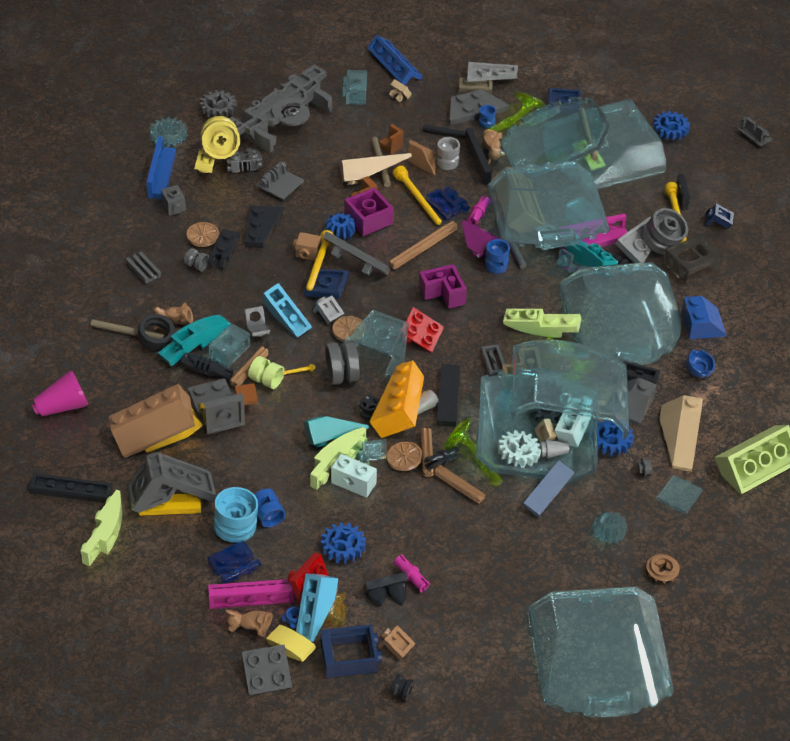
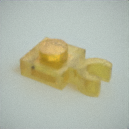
M336 590L335 601L326 619L340 627L346 622L347 606L343 604L346 594L345 592L338 594Z

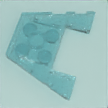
M372 310L359 324L358 329L351 336H348L345 341L353 340L356 349L358 345H362L391 356L392 359L385 372L387 376L391 377L396 366L405 362L408 323Z

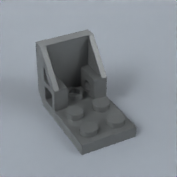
M225 378L188 387V394L198 418L203 424L202 428L205 434L245 425L244 397L242 393L232 395Z
M159 452L145 457L127 485L132 511L138 513L168 502L177 489L183 493H190L200 499L213 501L217 496L211 471Z

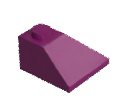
M465 220L462 222L467 247L473 250V255L479 258L485 257L487 243L500 238Z

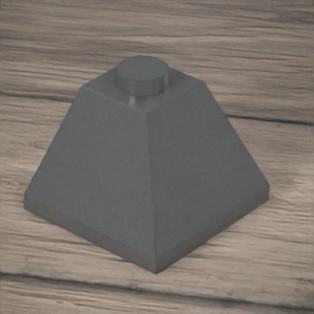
M641 378L620 383L605 406L604 412L640 425L654 401L657 384Z

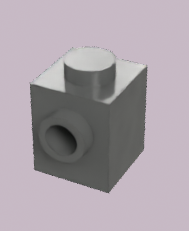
M178 185L161 189L162 204L169 216L186 211L185 197Z

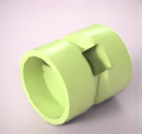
M258 356L253 360L249 368L248 377L258 383L262 382L266 387L275 389L283 379L284 367L274 362L271 363L270 360L262 356Z

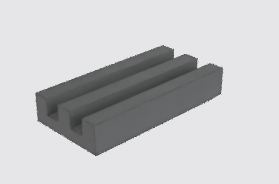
M142 251L138 253V256L132 255V259L126 258V264L145 284L161 277L160 270ZM141 269H142L145 273H147V275L149 276V278L141 271Z
M499 344L480 347V353L489 379L493 378L494 375L497 378L500 377L502 374V364H505ZM492 350H495L501 369H498L496 359ZM486 351H488V354H489V357H490V360H491V363H492V366H493V369H494V370H492V367H491V364H490V361H489V359H488V356H487Z

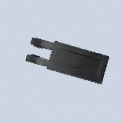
M222 229L211 252L208 262L209 266L213 267L218 259L220 260L219 268H225L239 241L240 232Z

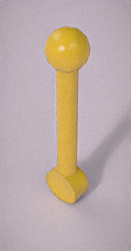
M310 364L307 367L284 371V375L307 370L314 371L315 365Z

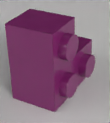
M454 264L419 272L418 288L424 300L442 296L448 309L466 305L467 288Z

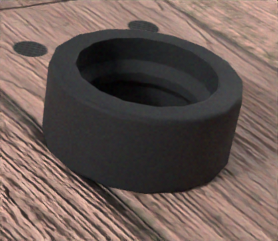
M150 314L141 320L137 337L143 347L152 351H161L172 342L171 335L174 334L175 327L168 317L161 314ZM148 326H159L167 332V336L163 339H153L145 333V329Z

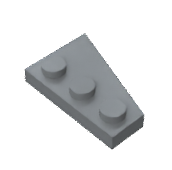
M469 62L467 82L517 78L518 65Z
M648 217L615 243L639 268L642 267L651 251L642 237V229L651 217Z

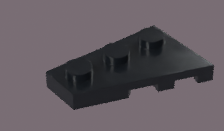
M249 206L245 247L264 248L272 235V230L278 225L280 217L284 215L285 207Z

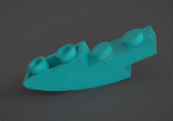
M569 233L559 237L558 242L568 249L567 257L580 265L602 267L617 265L618 263L600 245L595 243L588 245L579 239L576 234Z
M221 315L202 318L171 335L172 342L159 351L158 354L166 363L173 366L182 359L185 352H191L198 345L204 348L232 325Z

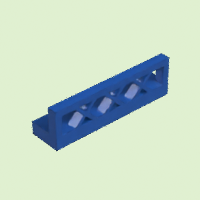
M376 35L367 48L401 84L406 85L412 76L419 80L422 78L420 72L389 40Z
M160 136L157 139L146 182L147 196L152 199H162L161 189L168 188L176 157V148L164 147L163 137Z

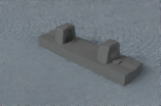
M325 232L323 238L334 246L331 255L339 259L343 251L365 263L362 273L370 276L374 269L386 276L391 269L386 264L333 234Z

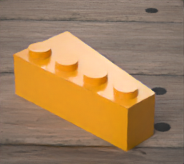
M413 360L396 366L372 415L370 423L381 438L415 427L424 375Z

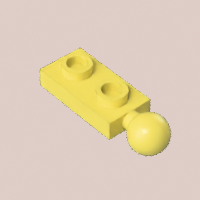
M204 147L199 150L195 169L202 173H212L215 158L206 153Z

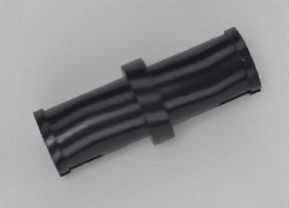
M456 446L447 450H439L435 455L424 459V463L430 461V463L425 464V467L433 469L439 465H447L449 461L460 457V453L454 455V453L460 450Z

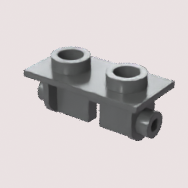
M745 116L742 118V125L737 127V130L760 147L772 141L768 130H765L760 125L756 126V122L750 117Z

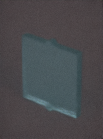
M673 475L657 496V500L669 505L670 508H675L686 514L701 495L703 489L691 484L690 481H685Z

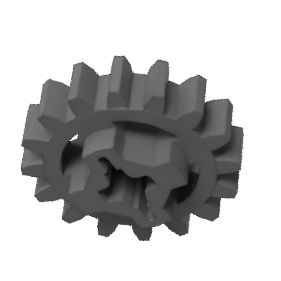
M215 90V93L209 92V95L204 94L203 98L200 99V110H202V114H206L207 118L210 116L228 118V115H233V112L236 111L237 101L234 95L230 96V92L225 94L223 90L221 92Z

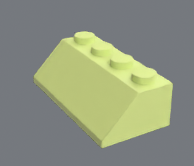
M775 425L715 457L721 475L739 494L745 493L790 468L789 425Z

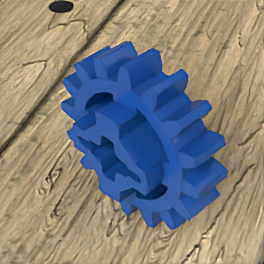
M668 111L667 114L662 112L661 115L657 114L656 118H654L653 130H655V134H659L660 138L664 136L665 140H668V138H671L672 141L675 138L681 140V136L686 137V134L689 133L690 122H688V118H683V114L678 115L677 112L672 114Z
M614 418L611 419V422L604 419L603 423L598 421L597 426L593 425L590 439H592L591 444L596 445V451L601 449L603 455L609 452L610 456L613 453L620 456L621 451L627 453V449H631L634 435H632L633 430L628 429V424L622 425V420H619L617 423Z
M340 522L338 527L332 524V529L326 528L325 534H322L321 548L323 549V554H328L329 560L336 558V563L343 560L344 564H347L348 559L354 562L355 556L360 558L361 552H365L366 537H363L364 532H358V526L351 528V523L344 526Z

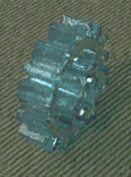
M162 117L161 121L155 120V124H151L150 136L151 140H155V144L157 143L158 136L163 137L164 144L167 147H170V144L176 146L177 142L182 143V140H186V123H183L182 120L177 121L176 117L170 119V117L164 119Z

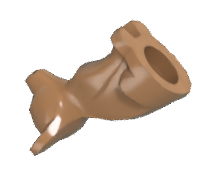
M486 129L482 133V141L484 147L489 150L488 164L490 165L492 160H498L500 157H505L506 154L500 149L501 141L499 140L502 138V133Z
M183 303L180 307H170L167 310L159 307L153 308L152 314L164 315L173 324L189 325L193 323V313L186 303Z
M225 610L228 613L226 622L229 625V632H234L241 626L246 630H256L258 636L264 637L273 618L271 612L255 610L242 615L237 611Z

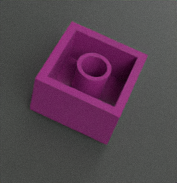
M375 187L344 199V215L350 214L351 218H354L355 228L362 236L393 224L394 208Z

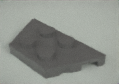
M482 89L452 96L449 124L451 126L479 119V110L483 105L494 106L496 114L509 111V104Z

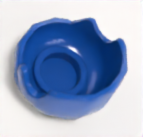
M694 349L687 357L686 368L692 376L705 378L713 373L715 361L705 350L695 351Z

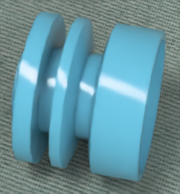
M241 487L224 489L217 495L214 513V531L217 536L228 542L240 543L254 535L258 513V500L256 496L249 490Z

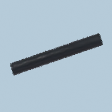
M423 125V131L465 138L466 131Z

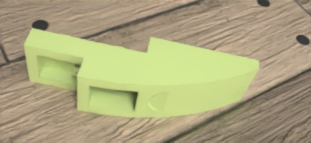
M506 309L503 324L532 335L561 338L563 332H579L582 319L580 314H544L543 309Z
M362 427L338 437L314 457V470L310 474V487L318 490L322 484L327 482L331 474V467L341 454L355 459L357 452L363 449L367 443L365 428Z
M116 490L112 496H109L102 510L96 513V528L93 530L87 543L85 542L81 547L82 563L87 566L93 563L100 552L108 554L118 537L122 522V504L119 490Z

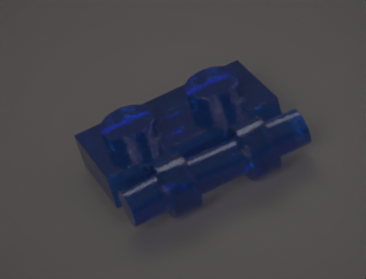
M449 186L445 187L444 192L441 189H437L425 195V200L445 220L460 214V209H463L465 212L470 209L467 201L464 198H460L458 192Z
M244 540L207 557L208 564L217 576L225 573V575L221 576L224 584L229 581L234 582L246 573L251 574L255 572L256 568L261 566L259 559L254 560V553Z

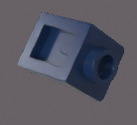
M716 203L706 211L705 225L709 226L713 221H716L719 225L729 229L733 225L734 213Z

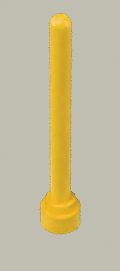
M404 166L396 167L393 171L394 177L406 185L436 225H441V219L408 178L406 168Z
M669 182L664 186L665 195L670 198L672 210L680 214L676 197L679 192L678 185L675 182ZM686 237L680 243L682 248H686L688 245Z
M324 230L320 234L321 245L306 285L308 291L313 290L327 247L332 245L323 238L326 231L333 234L329 230Z

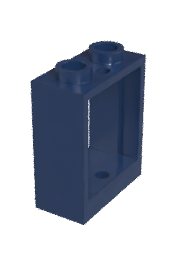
M372 624L320 630V643L326 678L378 672V664L382 663L381 651L376 649V646L379 644L377 632L373 633ZM367 642L370 658L334 662L332 646Z

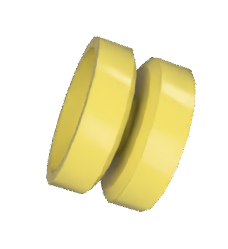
M215 116L203 124L200 132L201 142L205 152L211 157L226 159L238 150L240 135L235 123L229 118Z

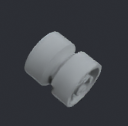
M444 137L438 141L436 162L440 168L452 170L458 166L460 143L457 139Z

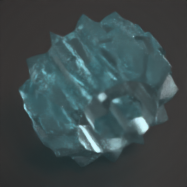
M603 510L601 514H597L592 524L594 537H599L600 542L607 541L608 545L611 541L617 544L619 540H623L628 527L625 517H620V512L614 514L612 510L609 513Z

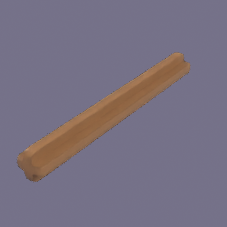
M450 221L391 259L389 266L393 270L402 266L456 231L457 223Z

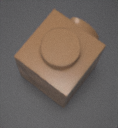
M300 232L298 239H295L293 243V250H296V258L315 261L321 245V236Z

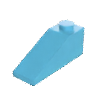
M279 283L263 293L261 301L270 313L296 338L312 328Z
M322 574L305 575L296 632L311 642H314L335 601L339 578Z

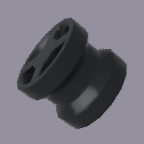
M371 395L363 397L360 400V416L365 420H371L379 400Z
M397 674L391 685L390 695H399L403 700L407 701L413 692L415 680H407L403 678V675Z

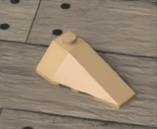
M411 153L342 160L338 162L342 182H347V185L358 184L357 180H362L364 177L373 175L412 157Z
M683 395L661 406L659 423L660 427L662 426L663 438L666 440L670 463L674 469L692 472L703 398Z

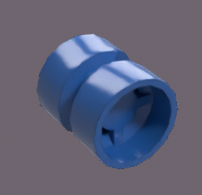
M494 239L487 243L485 268L489 272L499 274L507 270L510 246L506 241Z
M263 489L254 494L258 500L257 516L264 527L277 526L285 519L286 512L272 489Z

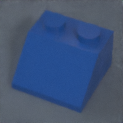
M703 296L684 297L681 314L689 339L726 337L718 308Z

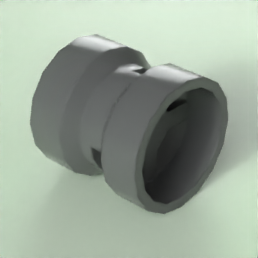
M194 248L189 249L184 258L185 265L189 267L194 266L196 270L201 272L206 269L209 262V255L205 253L200 254Z

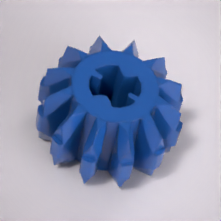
M336 212L335 215H330L326 219L325 227L334 236L345 241L346 238L351 239V236L354 234L355 221L354 218H351L350 214L344 215V212L342 214Z

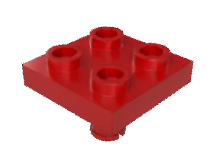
M314 552L298 571L292 570L288 574L287 579L292 586L299 606L301 605L305 575L322 574L329 576L322 556L319 553Z

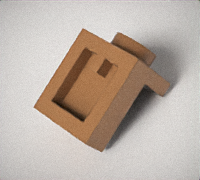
M397 625L392 630L387 628L379 636L382 640L377 646L381 648L385 645L400 660L416 643Z

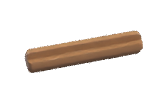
M260 347L230 379L231 386L235 388V386H239L245 381L253 360L258 356L264 358L268 356L267 348Z
M422 428L424 477H432L434 475V468L427 469L425 467V464L430 463V461L424 463L426 457L433 455L432 431L430 428Z
M442 465L435 468L434 475L478 504L484 501L485 493Z

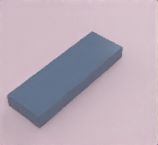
M558 461L524 501L522 506L539 518L575 472Z

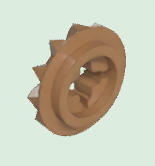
M658 554L652 556L647 561L646 571H648L649 577L655 579V582L660 580L665 584L666 581L673 582L674 578L678 577L680 567L678 562L671 556ZM666 565V570L660 572L659 569Z

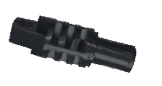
M185 352L181 359L182 366L209 377L217 376L230 381L234 373L233 369L221 366L217 361L207 359L201 355Z

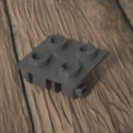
M248 148L241 152L237 150L232 156L226 158L228 163L227 171H231V173L240 172L239 162L242 172H244L243 162H246L247 171H249L248 162L250 164V171L259 170V168H262V161H259L262 160L259 151L255 148Z
M281 161L275 167L268 170L264 176H261L260 181L255 186L284 200L305 180L286 171V163Z
M285 644L242 652L243 669H245L249 695L292 688Z

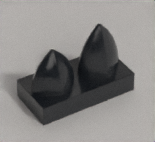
M406 572L366 581L363 585L364 594H368L375 604L382 606L386 599V590L388 589L393 599L400 605H403L407 594L406 582L408 578Z

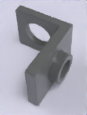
M262 305L244 309L247 330L252 337H261L270 333V329L265 324ZM253 311L259 312V320L251 321L250 314Z

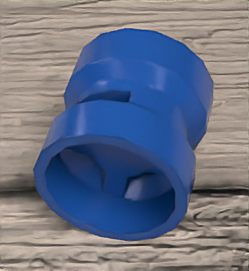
M492 105L481 106L479 110V125L487 129L494 127L496 108Z

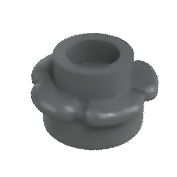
M642 457L641 461L638 462L639 474L643 473L644 477L652 474V465L650 458L644 459Z

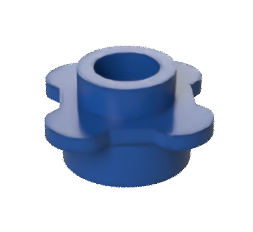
M290 607L286 614L282 615V621L287 622L292 629H297L300 608Z

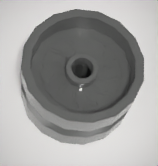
M670 208L658 209L642 229V237L645 244L652 251L666 255L672 253L688 234V225L683 216Z
M342 341L341 350L336 342L325 344L326 367L331 385L342 384L344 377L349 383L359 381V359L354 341Z

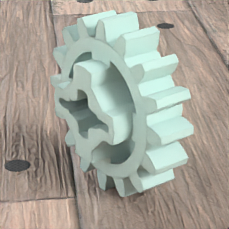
M514 430L513 434L507 432L506 436H501L497 448H499L498 454H502L501 459H507V464L512 462L514 467L521 464L525 468L526 464L532 466L533 462L537 463L541 454V444L537 443V438H531L532 434L525 435L524 431L520 434Z

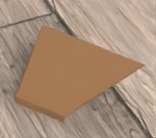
M410 140L408 153H411L412 157H409L408 161L435 176L437 153Z

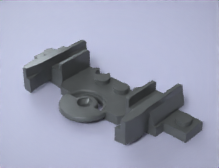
M313 65L303 71L301 77L293 74L288 77L287 83L281 84V90L274 88V91L264 97L261 103L258 100H254L252 107L244 111L242 122L234 117L229 119L235 123L239 135L244 136L261 149L271 153L273 152V146L276 145V136L268 133V126H274L280 122L289 126L305 123L310 116L309 102L326 111H332V97L320 89L319 81L326 77V71ZM288 106H297V107H300L299 109H298V108H295V107L287 108V109L284 111V116H285V118H283V114L281 113V111H282L283 108L288 107Z

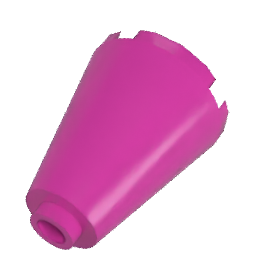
M68 371L33 399L35 403L31 404L36 415L40 413L41 416L89 405L73 371Z

